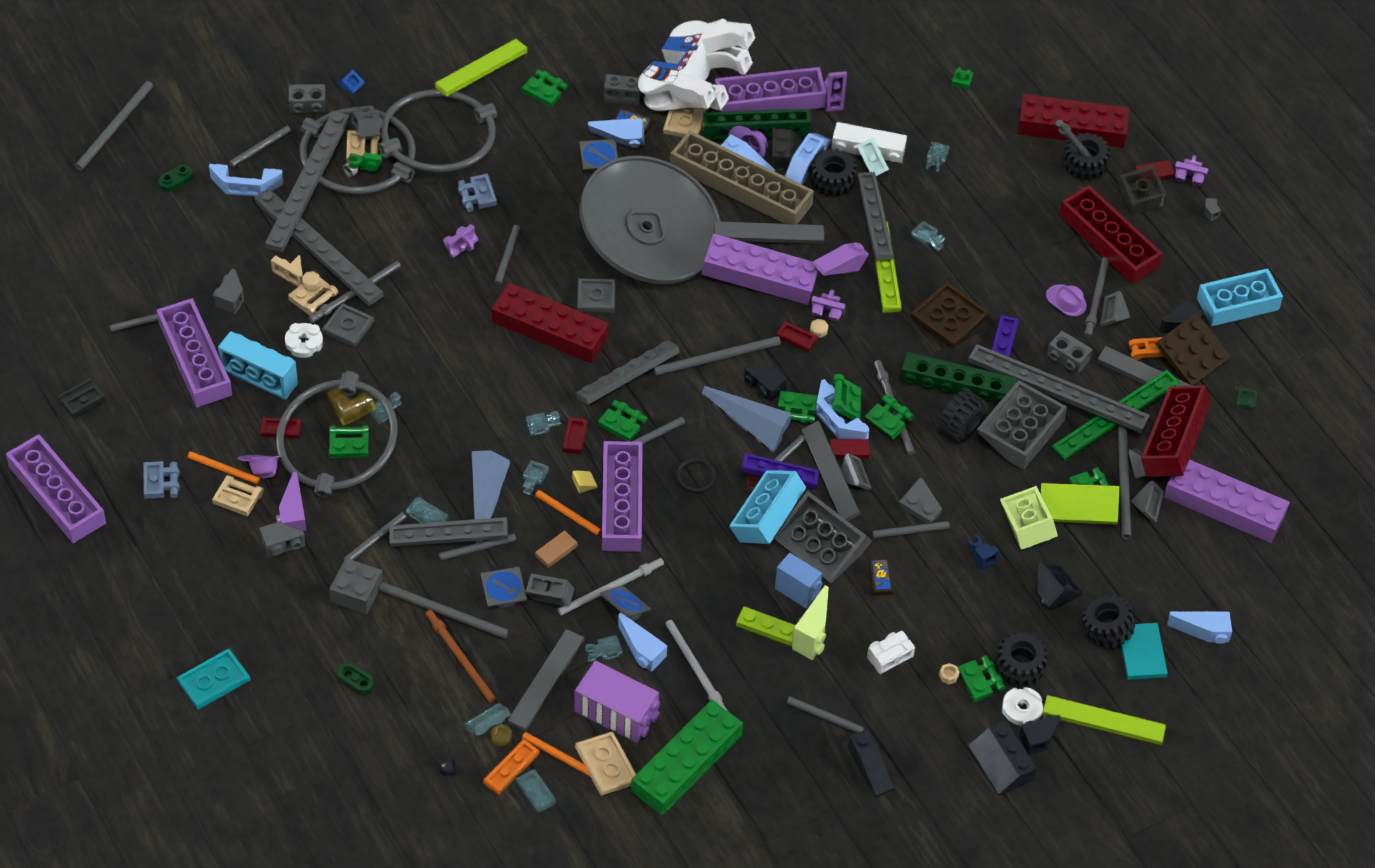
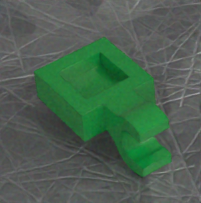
M364 152L363 156L350 153L348 160L353 161H350L349 167L357 168L359 166L361 170L377 172L382 161V155Z

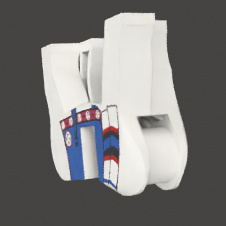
M720 19L711 23L689 21L677 26L662 48L666 62L653 61L638 80L640 91L645 93L644 102L646 106L657 111L681 108H714L722 110L729 99L725 86L711 85V83L706 82V79L711 69L719 67L731 68L740 74H746L752 64L748 48L755 39L751 24L727 22L725 19Z

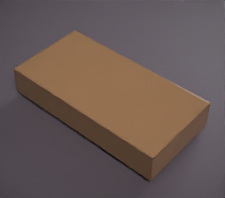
M564 530L537 550L535 556L549 568L578 546V542Z

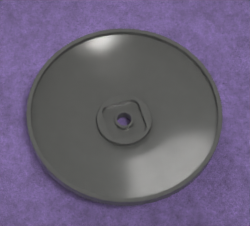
M648 156L617 158L605 163L592 174L583 189L580 199V219L586 237L596 252L618 271L634 279L654 284L679 283L689 280L702 272L704 260L714 233V222H720V217L713 200L704 187L683 169L667 161ZM642 225H646L650 230L644 229Z

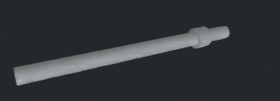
M659 558L649 564L645 563L639 566V569L570 602L569 607L562 606L558 608V613L562 616L602 596L600 594L602 591L620 587L641 576L645 577L651 574L653 570L663 566L664 561L662 558Z
M668 620L665 625L708 693L709 701L714 700L726 709L721 695L713 688L674 622Z

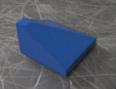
M352 70L338 85L353 94L365 82Z

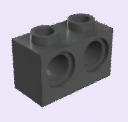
M606 74L604 102L639 105L641 91L638 87L639 78Z
M325 84L289 85L290 113L326 112Z
M373 106L351 107L352 125L358 137L380 135V129L383 127L382 118H379L378 111H375Z
M1061 330L1049 344L1047 356L1053 361L1062 364L1068 370L1079 374L1090 361L1093 349Z
M531 573L525 592L535 601L569 607L575 588L568 580Z

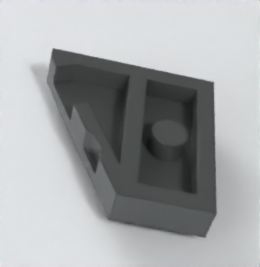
M919 478L899 501L901 508L927 524L933 523L942 512L941 506L922 478Z

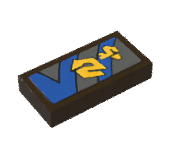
M623 108L618 110L614 120L642 118L645 135L653 123V118Z
M889 558L869 559L873 596L893 595Z

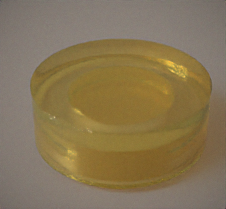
M506 725L495 726L491 731L493 743L498 746L507 745L512 739L511 729Z

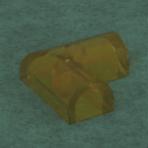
M339 387L332 388L327 394L328 400L342 426L377 409L373 399L367 392L351 400L349 396L339 392Z

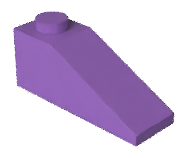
M847 71L829 73L825 79L824 85L827 93L826 112L843 110Z
M848 243L816 259L812 264L824 276L855 272L860 270L869 254L860 243Z
M293 472L279 506L280 515H276L277 522L300 531H306L297 472Z

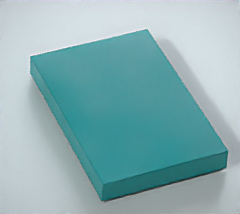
M1158 623L1135 624L1134 634L1131 635L1129 641L1125 640V644L1121 645L1127 680L1167 677L1168 673Z
M229 648L176 677L177 682L198 710L250 681L249 674Z

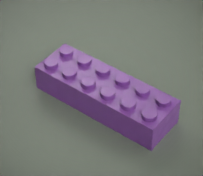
M820 67L715 79V85H724L729 97L722 110H718L719 112L825 108L827 93Z
M713 233L701 275L808 305L818 269L812 264V261Z
M193 298L157 309L159 325L195 406L199 407L232 396L231 382Z
M39 434L6 453L9 468L72 543L106 524L104 510Z
M604 441L602 551L641 552L642 442Z
M1189 460L1183 476H1171L1164 498L1272 543L1290 503L1192 460Z

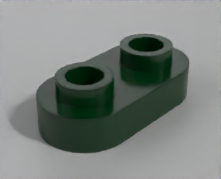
M179 165L162 174L158 179L160 189L170 192L188 183L193 178L192 169L187 165Z
M344 663L339 666L337 673L340 682L362 695L368 694L373 690L374 680L370 674L352 663Z

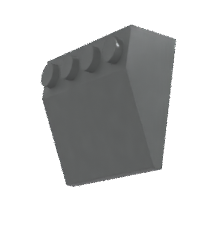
M1018 380L977 428V432L1007 461L1024 470L1065 421L1067 406Z
M809 491L805 493L774 536L776 541L799 559L820 571L822 576L830 583L854 563L872 542L869 537Z

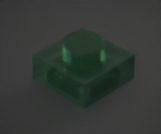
M1239 387L1236 406L1254 410L1257 390Z

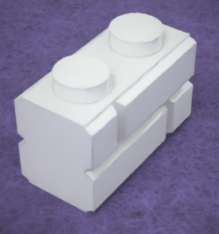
M903 631L898 633L892 632L887 635L885 640L873 642L868 648L867 657L878 673L882 674L914 657L915 647Z

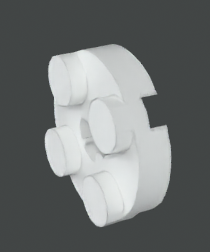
M308 323L292 324L285 335L287 350L289 349L292 355L300 358L313 356V353L317 350L319 352L323 346V336L319 326ZM306 338L308 341L306 340L305 343H302L300 339Z
M1026 687L1018 690L1014 688L1005 695L1002 713L1010 722L1021 727L1027 721H1037L1040 719L1043 712L1041 696L1036 691ZM1018 704H1026V709H1020Z

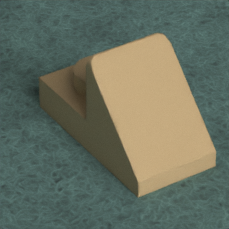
M276 255L271 259L272 272L298 287L303 284L300 255L291 264Z

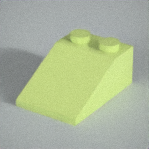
M1037 486L1000 499L1021 549L1058 536L1053 518Z
M826 585L794 627L792 649L811 660L817 654L820 655L825 647L823 641L826 637L824 632L829 589Z

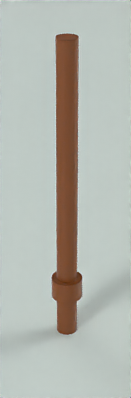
M428 610L425 615L432 623L434 631L440 634L489 703L495 701L496 697L446 630V625L437 618L432 610Z

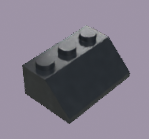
M1006 720L986 729L968 746L998 796L1034 781L1037 768Z

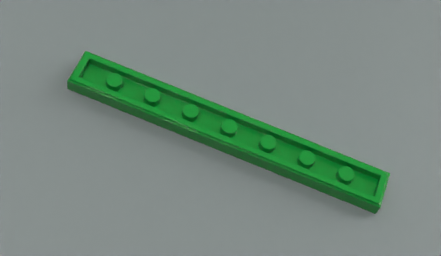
M1165 370L1120 400L1119 403L1141 411L1164 396L1169 386H1179V381L1168 370ZM1097 415L1052 445L1051 450L1065 462L1116 428L1119 424Z

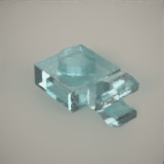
M922 221L912 231V237L925 245L930 242L936 250H941L944 247L942 244L944 238L937 235L938 229L925 221Z
M397 392L393 393L388 399L393 409L402 404L399 400L401 396ZM379 401L367 408L368 413L379 424L388 419L387 412Z
M553 411L546 417L544 412L527 416L526 423L530 435L534 436L549 432L550 426L560 425L559 412Z
M530 461L523 473V479L526 480L523 485L525 487L524 494L531 495L535 483L542 484L549 471V466Z

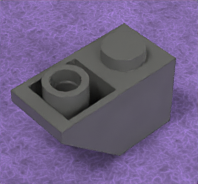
M231 269L229 274L224 276L221 286L214 291L213 298L215 299L216 307L236 314L243 304L244 294L236 270Z
M280 522L259 528L261 541L268 557L277 556L283 552L297 550L306 546L303 531Z

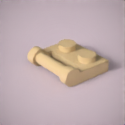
M347 131V162L353 161L348 160L350 153L363 156L366 139L371 140V153L378 154L380 135L358 137L356 131Z
M320 278V286L317 289L308 290L301 284L288 297L292 303L308 315H312L316 312V309L331 297L338 295L339 292L335 286L329 285ZM325 291V293H324L322 296H320L316 301H314L312 304H310L314 299H316L319 295H321V294Z
M227 475L212 501L215 505L248 517L258 499L262 497L264 488L259 486L253 487L234 480V477ZM230 487H234V488H236V489L245 491V492L250 493V494H252V495L245 494V493H243V492L234 490V489H232V488H230Z

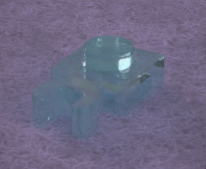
M932 142L927 155L926 169L934 165L936 166V172L940 170V163H945L950 146Z
M617 635L598 639L597 645L587 644L585 646V652H594L588 654L589 661L596 660L598 656H602L603 660L622 656V648Z

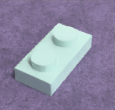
M873 137L857 145L870 172H875L877 176L889 170Z

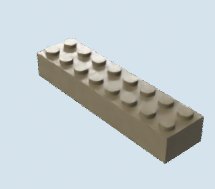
M690 130L670 153V163L683 169L697 181L784 224H798L813 205L814 190Z

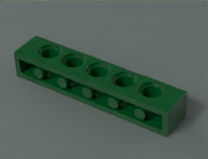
M810 109L703 112L702 133L703 137L708 140H722L729 137V132L733 127L743 126L751 131L761 132L765 138L807 136L811 131Z
M907 352L900 381L955 394L969 389L984 401L999 404L1016 384L1017 378Z

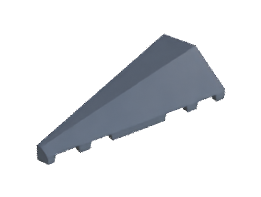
M707 386L704 387L702 391L704 397L707 396L717 408L720 407L724 410L726 415L742 429L753 434L759 443L762 442L769 448L770 452L774 453L782 441V435L790 424L791 413Z
M491 450L472 451L475 519H488L493 516L501 493V487L505 481L507 470L510 467V460Z

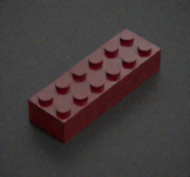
M1023 94L1018 135L1068 141V138L1063 136L1056 126V121L1062 120L1069 125L1071 132L1075 136H1078L1079 133L1096 134L1097 137L1101 136L1103 141H1107L1108 146L1124 148L1129 108Z
M1088 185L1062 201L1059 216L1096 251L1107 258L1109 263L1132 284L1160 267L1163 253L1092 187Z
M508 283L491 309L492 323L591 364L609 338V323L512 283Z
M1206 385L1169 386L1141 457L1146 476L1184 475L1210 406Z

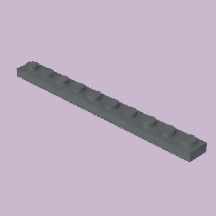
M332 111L265 242V248L279 252L284 251L350 121L349 115Z
M270 189L255 197V203L277 221L285 202ZM300 218L291 236L368 306L384 297L383 291L306 221Z
M976 344L969 356L968 362L994 373L1015 377L1017 381L1020 380L1042 393L1139 433L1143 432L1149 421V414Z

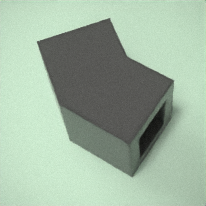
M1206 198L1204 204L1205 216L1209 221L1219 218L1221 209L1217 205V199Z

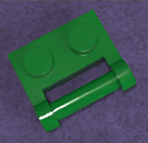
M835 374L833 376L835 395L832 409L851 420L861 419V388L846 380L844 375Z
M363 425V427L330 426V458H368L369 425ZM336 435H363V438H336Z

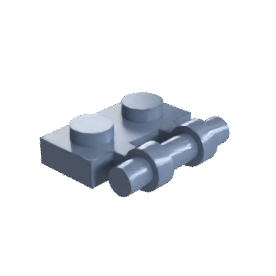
M488 174L470 177V183L465 184L464 180L458 182V191L462 195V203L467 212L474 210V204H478L479 209L497 205ZM469 192H474V195L469 196Z
M163 461L144 462L145 499L164 498V491H169L171 498L178 497V491L180 490L178 477L180 472L176 462H171L170 467L165 468ZM164 477H170V482H164Z

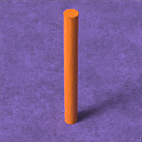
M191 451L188 454V459L256 485L260 482V477Z
M540 490L536 492L535 497L595 535H600L602 529Z
M527 732L523 734L522 739L590 776L587 767L580 761Z

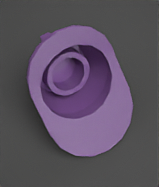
M735 126L730 130L729 136L733 135L745 141L762 158L765 157L768 144L761 132L751 131L743 126Z
M1058 284L1049 287L1046 292L1047 300L1068 316H1080L1086 310L1087 304L1083 293L1076 286Z
M245 455L238 457V459L248 461L253 474L256 476L269 478L275 476L278 457H281V455Z

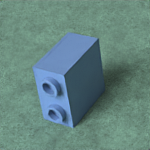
M789 553L777 567L775 589L808 609L820 593L823 583L821 582L822 573Z

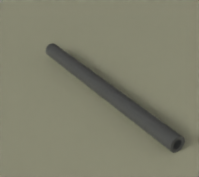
M146 81L79 159L75 164L78 170L82 171L149 93L153 88L151 82Z
M779 336L655 366L653 371L655 376L779 346L781 341Z
M1119 424L1118 453L1121 536L1123 539H1130L1127 427Z
M381 582L379 586L380 592L432 610L435 613L503 639H507L509 635L508 629L385 582Z

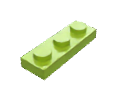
M743 607L736 621L737 627L789 646L793 644L794 627L796 626L794 624L747 607Z

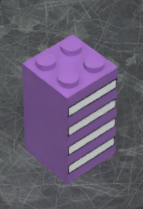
M596 660L575 689L574 712L636 743H639L642 737L645 738L650 730L649 726L652 722L655 723L660 715L658 711L660 706L658 691Z

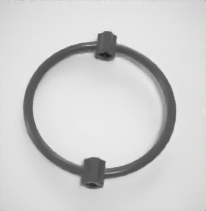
M439 90L420 91L401 98L387 110L382 120L381 137L383 142L379 143V150L383 158L393 155L400 162L415 169L429 172H449L466 168L478 162L489 152L496 136V127L493 119L497 118V112L493 103L483 106L475 99L459 92H454L447 96L476 108L474 109L476 120L478 123L487 122L489 134L483 148L474 156L461 162L446 165L425 164L412 160L400 153L402 152V147L397 137L389 139L388 136L389 121L399 108L421 98L446 97Z
M345 108L336 111L343 114L352 115L351 108ZM375 109V111H378L379 118L383 119L385 112ZM331 113L322 116L316 121L311 118H306L303 121L301 131L305 134L300 144V159L303 166H305L308 160L307 145L311 136L319 138L325 127L323 124L328 121ZM392 116L389 122L396 126L406 138L408 158L414 160L416 147L413 136L401 121ZM396 162L391 171V176L393 177L370 186H344L333 183L322 176L318 183L342 193L367 194L386 189L400 180L410 183L415 174V169L406 164Z
M352 371L342 373L341 380L320 383L300 394L287 407L277 428L276 446L278 455H281L279 457L281 463L291 475L293 472H297L298 481L314 487V494L321 498L331 497L333 490L355 486L372 477L387 462L397 441L398 424L392 405L380 391L366 383L359 382V375ZM339 387V392L346 396L356 394L357 389L374 396L387 412L390 422V436L383 454L371 468L354 478L335 482L334 476L327 473H321L317 476V480H314L295 469L285 452L284 433L291 415L302 402L320 391Z

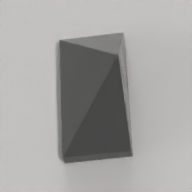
M1120 291L1105 296L1100 326L1104 327L1131 318Z
M1136 448L1130 449L1128 454L1135 479L1146 476L1141 460L1143 452Z
M846 454L841 471L847 484L868 491L872 488L861 459L852 454Z
M1150 481L1131 502L1148 519L1156 523L1164 491L1154 481Z

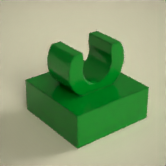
M959 67L955 71L952 86L969 90L973 72L969 69L968 71L961 70Z

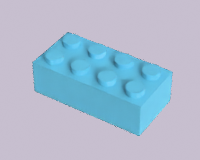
M1269 269L1201 284L1197 295V300L1211 327L1277 311L1283 298Z
M232 331L229 332L218 346L219 357L225 371L285 400L298 385L296 361L288 356L285 357L273 349H268L260 343L253 342L243 335Z
M766 470L729 526L740 543L770 544L806 489L797 472Z

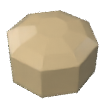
M311 271L306 272L302 276L303 287L306 289L314 290L320 286V276L318 273Z
M816 319L811 322L810 333L818 336V338L827 335L828 324L825 320Z
M949 663L942 665L939 677L942 682L953 684L956 683L960 672L957 666Z

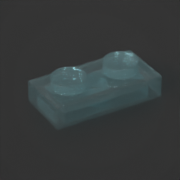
M418 496L406 508V514L420 523L447 522L449 520L448 514Z
M498 703L466 722L465 725L468 731L475 735H480L487 732L488 728L493 725L502 723L506 717L510 716V712L507 707Z
M535 769L517 778L518 785L538 813L556 804V799Z

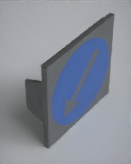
M615 139L579 142L583 170H593L595 172L605 163L618 158Z
M520 567L481 573L488 607L498 605L501 609L513 607L516 602L527 601Z
M624 586L600 593L605 598V601L610 602L626 617H631L632 621L638 620L642 613L651 611L650 607Z

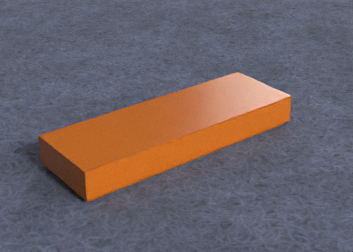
M523 739L483 780V784L500 795L539 755V750Z

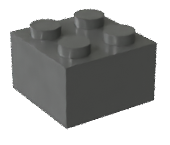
M345 558L329 589L331 602L368 614L379 593V586L383 582L382 570Z

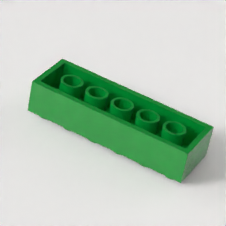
M711 700L631 779V792L659 814L663 815L742 736L743 722L714 700Z

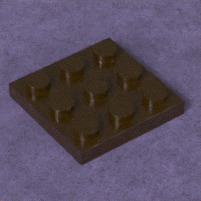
M945 282L911 312L910 318L954 348L989 317V311L950 283Z
M1197 313L1155 343L1182 380L1192 386L1231 357Z

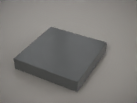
M578 279L577 310L580 312L615 313V279Z
M341 303L322 331L326 335L356 347L374 323V317Z

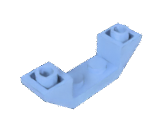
M809 133L792 157L785 177L803 185L807 179L808 168L812 164L813 158L819 152L826 151L832 140L817 133Z
M209 165L211 179L225 194L258 196L268 189L273 191L283 185L282 170L264 169L262 180L229 177L228 165Z
M823 379L820 384L816 414L838 439H868L869 428L859 418L846 424L844 419L834 412L831 404L834 401L835 389Z

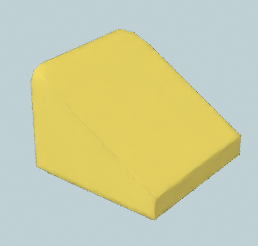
M572 471V479L579 493L597 488V484L590 471Z

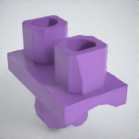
M1193 155L1192 160L1185 159L1184 163L1176 161L1174 170L1175 181L1185 182L1187 175L1193 177V185L1200 187L1203 181L1206 180L1208 168L1201 167L1202 162L1195 161V155Z
M473 225L461 226L457 229L456 235L453 237L447 236L443 239L451 257H456L464 250L472 251L474 249L473 244L478 241V237L475 234V227Z
M830 290L829 294L822 293L821 298L813 296L811 300L812 316L820 318L823 311L826 310L830 311L829 320L838 322L841 315L845 314V304L839 303L840 297L834 296L835 290Z

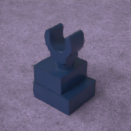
M979 535L975 537L976 543L968 539L967 546L974 550L973 559L982 570L998 562L999 550L996 546L990 547L987 543L982 544Z

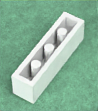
M837 122L832 139V150L839 149V151L844 150L846 153L861 155L857 145L873 137L884 160L902 163L907 135Z

